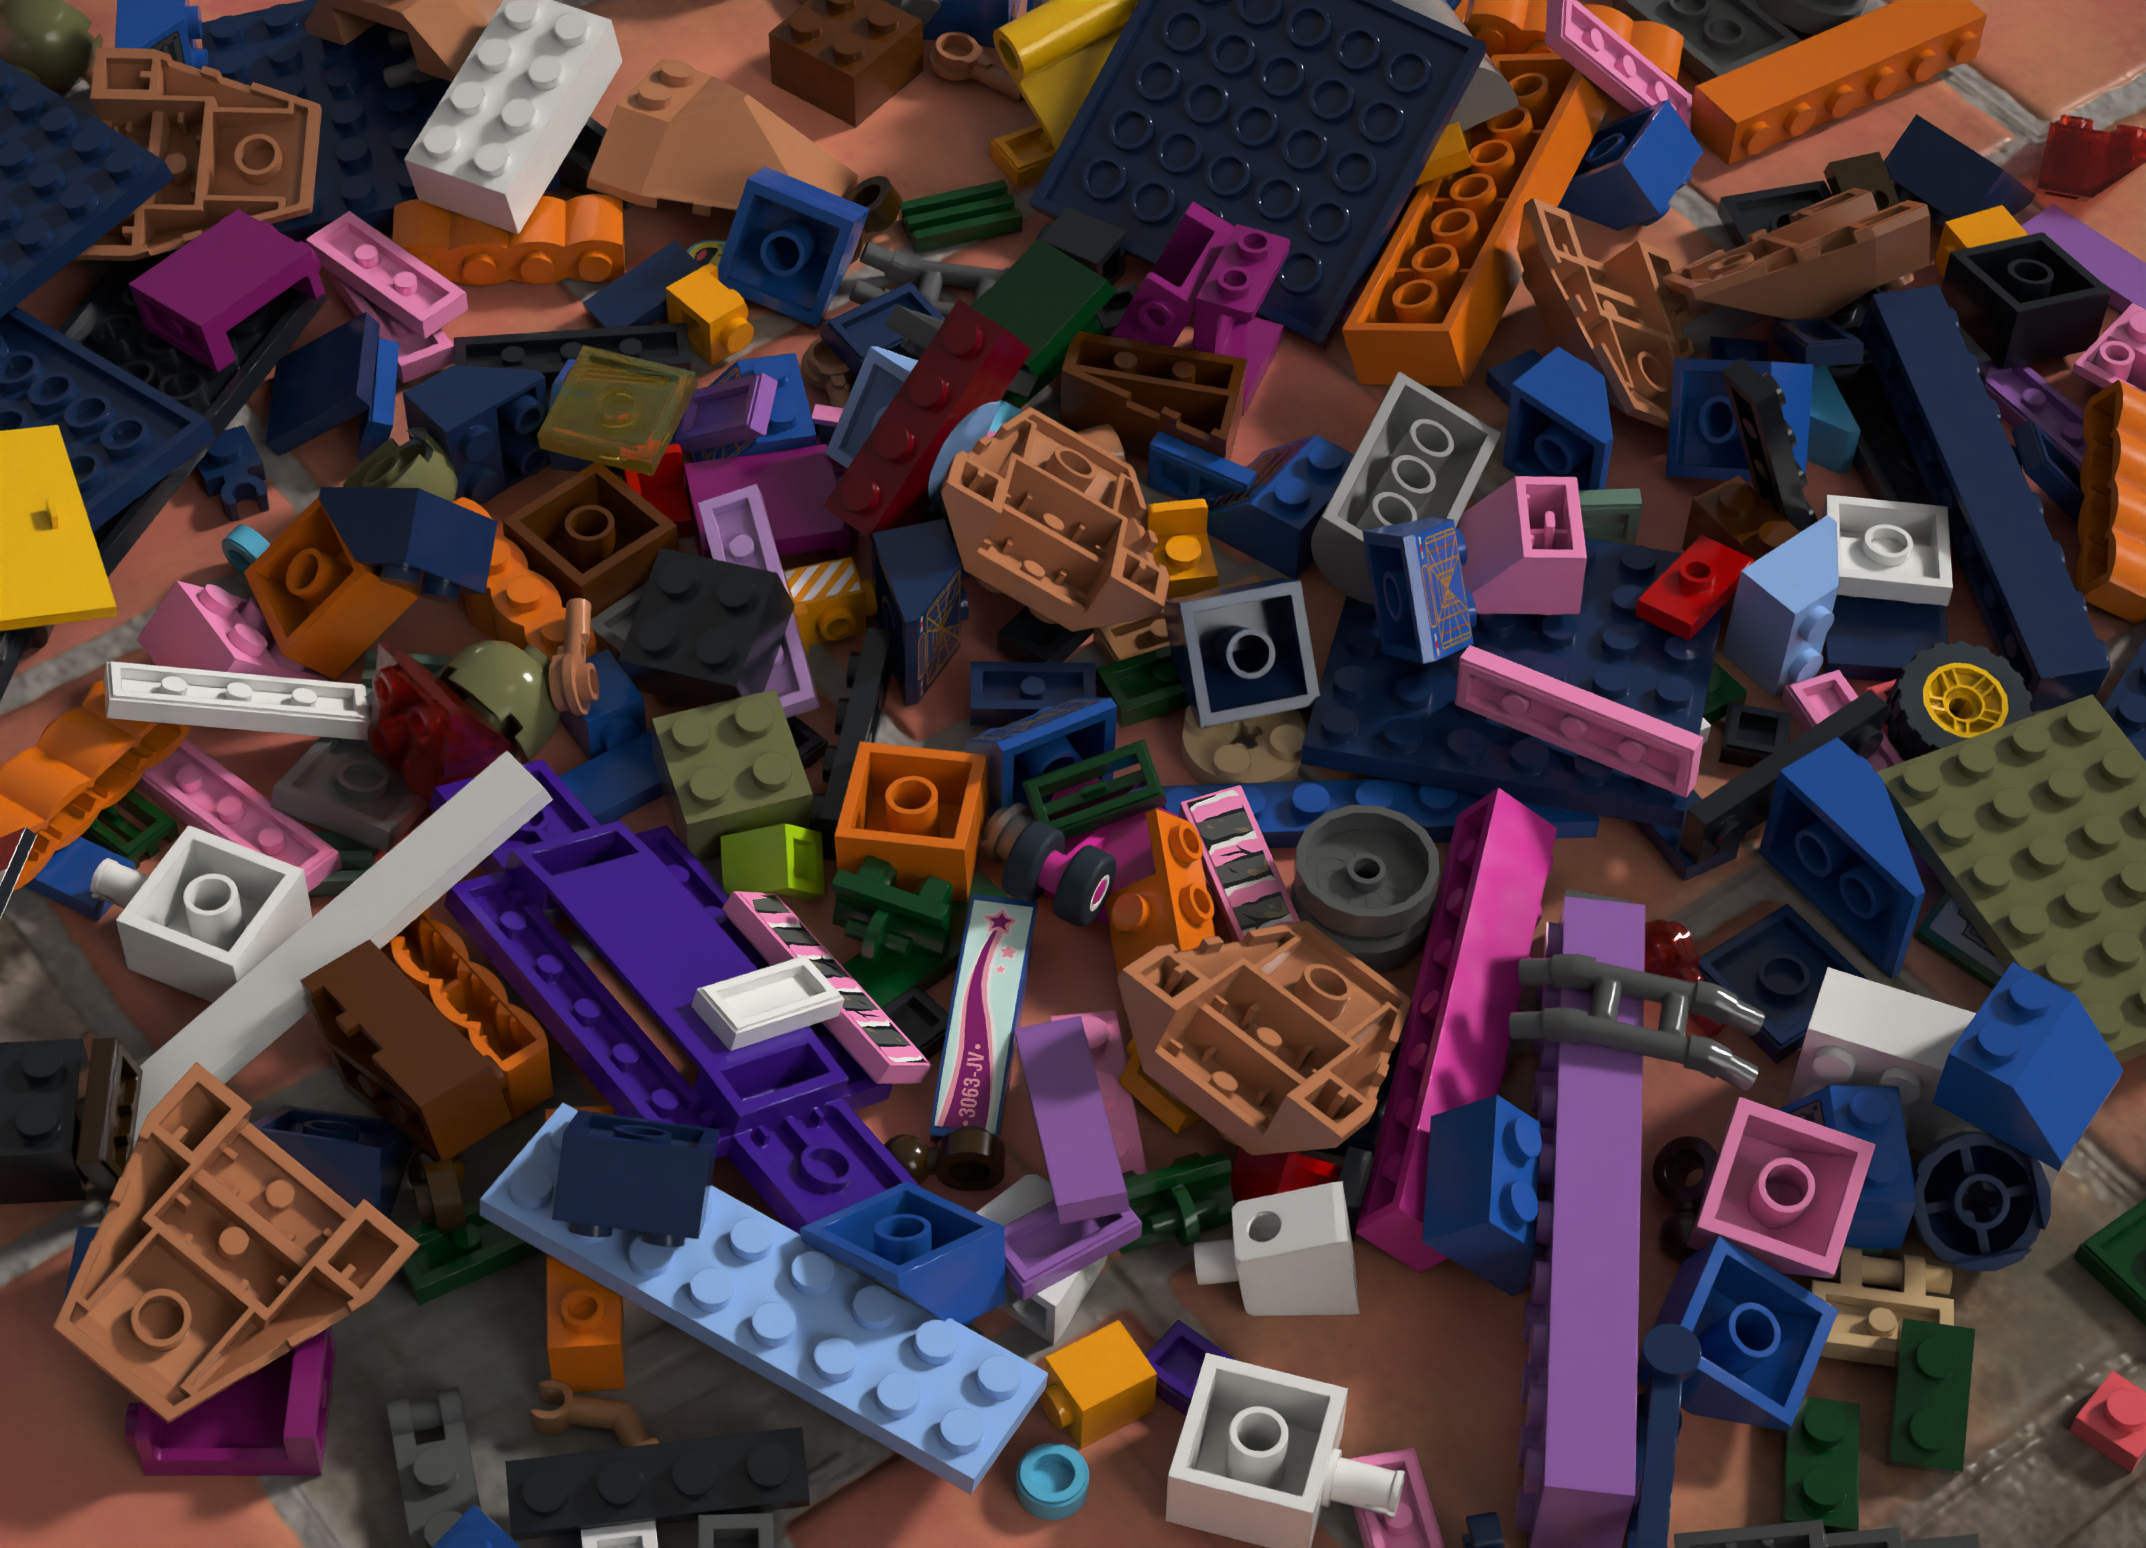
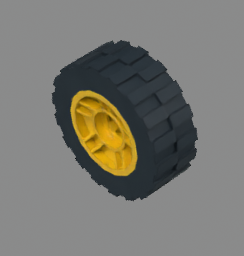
M1955 641L1954 644L1939 642L1933 644L1928 650L1921 649L1914 654L1911 662L1906 663L1886 700L1888 707L1884 724L1888 725L1889 732L1887 736L1891 744H1895L1900 751V757L1907 761L2033 716L2034 712L2030 710V705L2033 702L2031 693L2026 690L2023 684L2025 680L2019 671L2015 672L2009 666L2010 662L2001 655L1998 657L1989 652L1990 649L1986 647L1967 645V642ZM1950 709L1957 711V717L1950 712Z

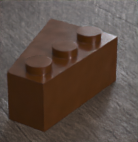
M1080 331L1069 344L1062 368L1060 421L1079 430L1108 423L1116 431L1123 449L1146 459L1149 457V443L1161 431L1230 460L1243 412L1247 359Z
M370 939L300 980L345 1090L439 1161L452 1158L513 1120L503 1093L509 1088L508 1082L496 1061L489 1055L483 1056Z

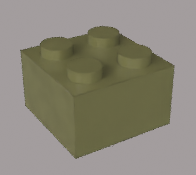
M776 689L652 718V752L661 779L662 790L679 840L699 862L721 857L720 836L783 823L810 829L813 793Z

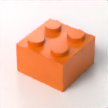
M319 496L244 571L282 656L334 680L360 657L419 597L414 587H402L385 583L380 580L381 571L355 561L321 504Z
M860 741L834 836L837 872L839 869L853 873L863 859L869 855L889 862L897 870V885L895 888L913 893L921 878L932 876L952 884L954 901L968 902L989 812L987 755Z

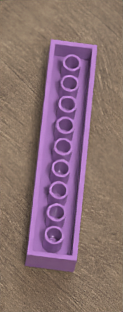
M1565 896L1559 923H1547L1543 958H1552L1554 954H1581L1595 957L1597 962L1644 972L1645 905ZM1555 985L1536 986L1535 1000L1537 1003H1542L1541 1011H1544L1545 1008L1569 1007L1588 1011V1015H1590L1593 989L1589 988V991L1578 988H1555ZM1621 995L1617 1022L1643 1027L1644 1000ZM1534 1039L1533 1055L1540 1056V1070H1535L1531 1110L1538 1111L1537 1121L1541 1123L1542 1147L1539 1153L1538 1214L1536 1216L1535 1246L1526 1282L1531 1283V1300L1526 1299L1522 1327V1342L1529 1343L1528 1360L1523 1361L1520 1382V1403L1527 1404L1526 1423L1521 1422L1518 1440L1517 1465L1524 1467L1523 1486H1519L1517 1492L1515 1530L1528 1532L1527 1548H1621L1635 1499L1643 1055L1584 1042L1578 1045L1569 1042H1546V1039Z

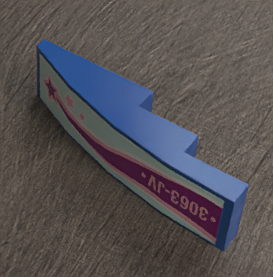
M972 894L938 1076L929 1133L931 1141L938 1142L946 1134L964 1126L984 1128L1000 1139L1006 1094L1010 1087L1016 1047L1014 1029L1020 1028L1038 910V902L1036 901L1027 903L1020 899Z

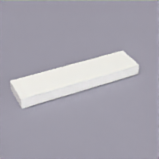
M113 661L106 662L103 679L106 718L366 741L368 739L371 719L369 707L365 700L366 689L363 684Z

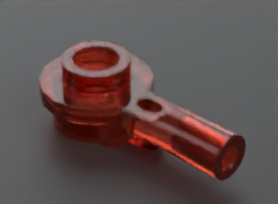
M1656 919L1646 922L1644 972L1697 983V980L1704 981V977L1697 968L1700 956L1695 951V945L1688 930L1676 921L1667 922L1663 919ZM1691 1014L1707 1038L1718 1035L1728 1027L1726 1023L1719 1024L1705 1016Z

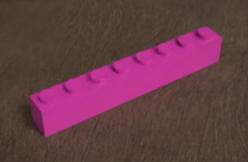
M1500 788L1492 791L1457 814L1374 1153L1373 1169L1368 1180L1355 1233L1418 1273L1448 1259L1422 1242L1431 1116L1498 1095L1500 1084L1505 1078L1509 1067L1506 1057L1511 1039L1509 1031L1511 1012H1520L1518 1003L1522 986L1519 982L1518 965L1520 959L1531 958L1529 954L1534 931L1543 913V908L1540 904L1544 886L1554 864V859L1551 855L1557 828Z

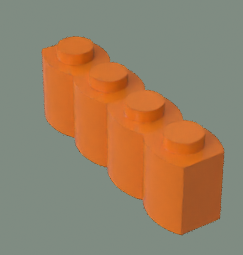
M1469 0L1464 25L1474 38L1485 42L1486 54L1490 58L1492 55L1556 53L1545 44L1547 0ZM1597 4L1583 5L1675 82L1677 81L1684 37L1679 32L1657 22L1633 21L1624 13L1611 7Z
M588 194L577 196L567 201L555 197L542 196L519 235L420 201L419 199L405 201L394 206L392 241L450 282L455 281L471 286H490L510 279L526 284H549L571 278L581 282L600 283L616 280L625 274L623 200L610 195Z
M2117 380L2089 399L2084 414L2083 437L2087 449L2082 461L2080 484L2085 498L2078 518V538L2082 549L2076 565L2075 586L2076 590L2082 592L2087 602L2137 625L2146 620V393Z
M461 497L453 501L457 505L492 519L482 506L468 498ZM496 533L485 594H459L458 600L464 602L467 617L482 633L495 638L497 641H507L521 650L527 645H532L552 662V656L557 655L558 646L564 645L566 608L562 607L561 597L555 586L542 575L529 570L523 551L513 541ZM592 628L590 629V641L586 649V659L597 654L596 638Z
M102 679L90 688L80 707L66 712L45 727L35 747L28 748L0 766V838L24 827H27L37 835L13 891L20 889L35 878L47 865L55 851L77 840L91 826L102 809L114 805L126 796L141 779L146 769L152 768L167 759L184 741L191 730L190 725L106 718L104 683Z
M429 908L380 949L483 1056L489 1055L496 1061L508 1082L509 1088L503 1093L513 1120L554 1095L548 1042L541 1025L525 1010L509 1004L506 990L497 976L484 966L470 961L467 947L461 937L449 926L433 920Z

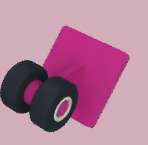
M1096 778L1056 792L1051 801L1079 792L1081 788L1103 780ZM1129 792L1124 793V794L1119 795V796H1116V797H1113V798H1110V799H1107V800H1105V801H1102V802L1093 804V805H1091V806H1088V807H1085V808L1076 810V811H1074V812H1071V813H1068V814L1059 816V817L1054 818V819H1051V820H1049V821H1053V820H1056V819H1058V818H1061V817H1064V816L1073 814V813H1075V812H1078V811H1081V810L1090 808V807H1092V806H1095V805L1104 803V802H1106V801H1109V800H1112V799L1121 797V796H1123V795L1129 794ZM1156 807V809H1159V810H1161V811H1164V812H1166V813H1169V814H1171V815H1174V816H1176V817H1179L1178 815H1176V814H1174V813H1172V812H1170V811H1168V810H1166V809H1163V808H1161V807ZM1151 810L1066 840L1060 830L1041 821L1031 822L1019 834L1007 856L1001 879L1003 890L1007 894L1027 903L1034 902L1041 896H1044L1054 901V913L1058 918L1077 927H1085L1093 920L1109 927L1105 904L1109 894L1156 873L1145 814Z

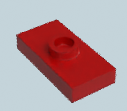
M1700 535L1638 599L1635 616L1690 641L1736 593L1741 570L1752 564L1755 559L1704 535Z

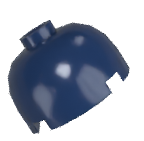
M1959 1131L1937 1140L1914 1161L1912 1166L1917 1204L1910 1224L1916 1237L1937 1258L1968 1271H1997L2021 1261L2032 1250L2029 1247L2037 1240L2040 1230L2046 1229L2051 1216V1188L2041 1163L1985 1131Z

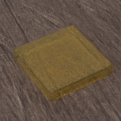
M583 345L537 434L540 448L653 476L698 386L696 373Z

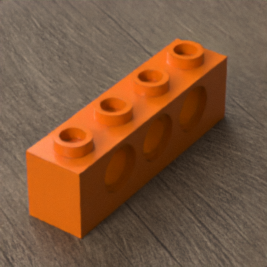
M611 1105L573 1107L577 1111L616 1115V1110ZM558 1108L545 1109V1123ZM546 1253L547 1351L551 1380H559L570 1386L573 1393L626 1390L624 1297Z

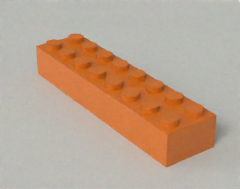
M1559 54L1492 55V62L1513 88L1519 106L1462 131L1472 166L1420 186L1342 328L1359 384L1390 386L1400 371L1423 386H1440L1444 388L1453 386L1466 387L1522 278L1524 269L1517 251V243L1524 204L1530 199L1535 198L1558 207L1609 108L1605 91Z

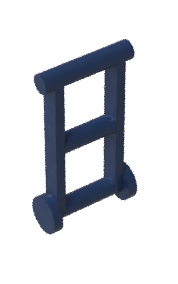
M1661 1324L1652 1328L1646 1334L1641 1348V1359L1645 1368L1650 1372L1645 1393L1637 1395L1635 1499L1628 1521L1626 1548H1667L1677 1438L1682 1426V1414L1680 1411L1683 1380L1688 1379L1696 1372L1702 1355L1701 1344L1695 1334L1677 1324Z

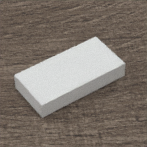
M804 955L698 988L691 1007L729 1051H733L838 1017L845 999L808 957Z

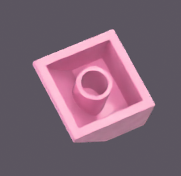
M1739 1097L1728 1119L1687 1247L1699 1250L1720 1235L1779 1273L1833 1278L1876 1144Z

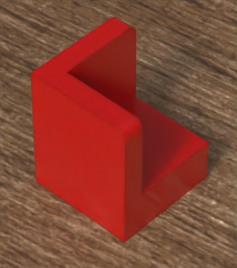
M679 444L620 451L623 481L677 525L678 538L693 536L692 516L684 483L681 446Z
M1240 1147L1231 1174L1233 1198L1236 1204L1238 1201L1338 1182L1342 1167L1296 1152L1250 1155Z

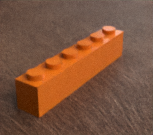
M1897 0L1695 86L1691 107V132L1727 165L1750 155L1759 154L1773 145L1789 138L1800 136L1812 128L1835 118L1844 117L1851 111L1874 101L1883 100L1890 94L1918 82H1924L1930 77L1959 64L1969 62L1977 56V52L1980 49L1987 15L1970 0Z

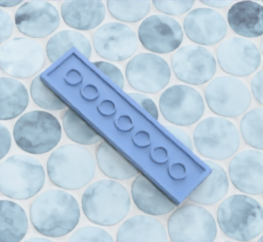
M565 1103L558 1107L480 1198V1216L970 1495L974 1492L1046 1388L1048 1372L951 1318L942 1321L892 1293L887 1288L879 1286L831 1259L826 1254L806 1245L801 1241L800 1234L712 1185L709 1191L704 1226L699 1239L685 1238L684 1246L664 1247L648 1244L641 1241L642 1232L613 1228L612 1236L589 1237L571 1233L568 1231L569 1222L552 1220L563 1133L578 1112Z

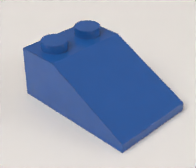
M1836 737L1779 771L1759 854L1891 979L1901 972L1925 895V889L1882 777L1874 771L1872 765L1864 757L1857 755L1843 741Z

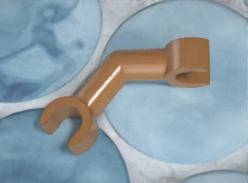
M545 1380L538 1383L540 1398L543 1403L562 1405L554 1411L532 1409L530 1411L533 1428L541 1434L558 1435L570 1429L572 1425L614 1430L622 1447L659 1443L656 1437L650 1436L636 1409L630 1403L574 1396L570 1386L559 1380Z

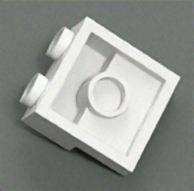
M1826 495L1821 519L1829 515L1837 522L1839 569L1837 595L1948 606L1953 589L1948 507Z

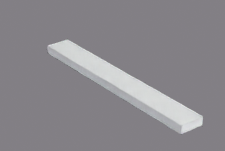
M506 750L139 1067L142 1069L143 1074L133 1149L147 1115L196 1062L223 1084L228 1082L312 1009L300 982L301 979L369 939L379 949L384 947L548 805L553 799L547 790Z

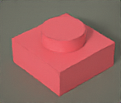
M2112 1370L2077 1414L2069 1432L2132 1473L2146 1455V1392Z

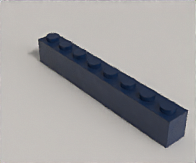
M1939 285L1873 294L1859 333L1933 504L1948 507L1951 546L1999 657L2001 655L2009 661V666L2015 672L2019 671L2025 680L2023 684L2026 690L2031 693L2033 702L2030 705V710L2033 712L2052 709L2091 694L2095 697L2110 669V656L2107 646L2101 639H2097L2087 616L2088 610L2085 597L2080 590H2075L2065 567V555L2062 546L2058 541H2053L2043 518L2042 502L2036 493L2031 492L2022 472V462L2018 450L2014 445H2010L2001 425L1998 404L1993 398H1989L1980 378L1978 360L1972 352H1968L1959 332V319L1956 311L1952 307H1948Z

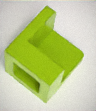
M783 823L720 836L723 889L729 895L733 891L774 893L801 900L826 896L822 832Z

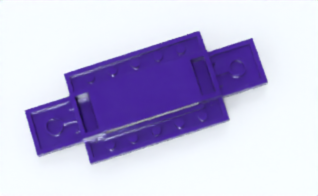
M543 759L522 764L547 790L553 800L478 864L487 875L456 883L449 889L444 906L616 1112L624 1117L720 1129L715 1159L727 1156L787 1228L800 1235L801 1227L908 1181L919 1186L854 1112L887 1100L893 1084H876L821 1022L729 1051L691 1007L698 988L769 967L770 965L725 916L722 907L730 895L670 828L665 825L634 834L620 820L600 825ZM475 777L434 787L429 807L433 812H436ZM563 913L571 919L700 1069L694 1089H692L553 925L561 921Z

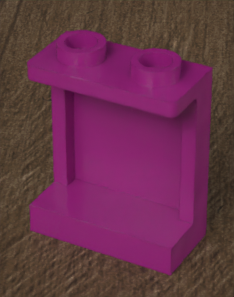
M1192 202L1154 268L1144 278L1111 337L1174 346L1195 311L1197 295L1235 227L1197 203Z
M239 209L129 283L146 330L216 372L221 371L236 360L226 333L228 330L290 287L313 300H317L325 294L318 273L321 270V264L309 245L302 241L296 242L278 232L269 222H260Z
M1236 224L1196 297L1192 350L1247 359L1242 416H1244L1282 343L1284 325L1256 318L1255 315L1289 253L1290 240L1262 230Z
M827 444L684 464L685 488L692 516L693 536L698 556L713 559L698 503L757 484L764 500L779 556L832 549L835 560L850 557L849 546L859 545V531L823 508V505L845 473L843 467L833 468L830 456L825 454L828 448Z
M332 1326L169 1424L142 1402L129 1403L125 1418L126 1444L128 1447L137 1448L145 1476H322L337 1353Z

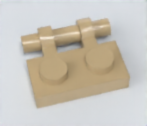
M1844 1246L1834 1277L1827 1278L1834 1279V1283L1812 1280L1809 1289L1811 1293L1839 1309L1820 1357L1894 1367L1898 1323L1903 1318L1954 1326V1299L1926 1296V1292L1950 1294L1953 1277L1952 1268L1926 1264L1925 1257L1902 1254L1900 1260L1863 1256L1862 1248ZM1862 1283L1897 1288V1291L1862 1287Z

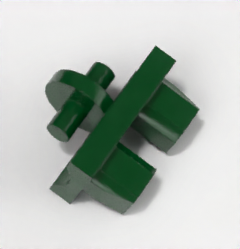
M869 855L863 859L853 873L842 869L838 870L831 883L832 891L835 892L836 896L832 916L833 924L844 927L845 936L863 942L861 949V959L863 962L878 966L888 950L903 956H908L911 950L941 961L943 960L950 946V915L953 907V886L950 882L928 876L921 878L915 891L910 893L895 888L897 885V870L889 862Z
M1223 1151L1204 1157L1195 1152L1175 1158L1173 1163L1165 1168L1140 1175L1136 1174L1133 1170L1122 1173L1129 1207L1141 1220L1142 1233L1140 1238L1118 1249L1119 1252L1124 1254L1173 1239H1177L1183 1247L1191 1246L1194 1243L1200 1242L1201 1231L1232 1223V1206L1235 1205L1231 1188V1162L1228 1156Z

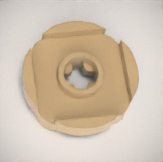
M1189 705L1185 711L1181 757L1188 773L1200 785L1294 782L1301 765L1302 744L1307 728L1296 709L1200 728L1197 726ZM1247 737L1255 740V748L1247 749L1242 743L1231 744L1230 742L1234 738Z

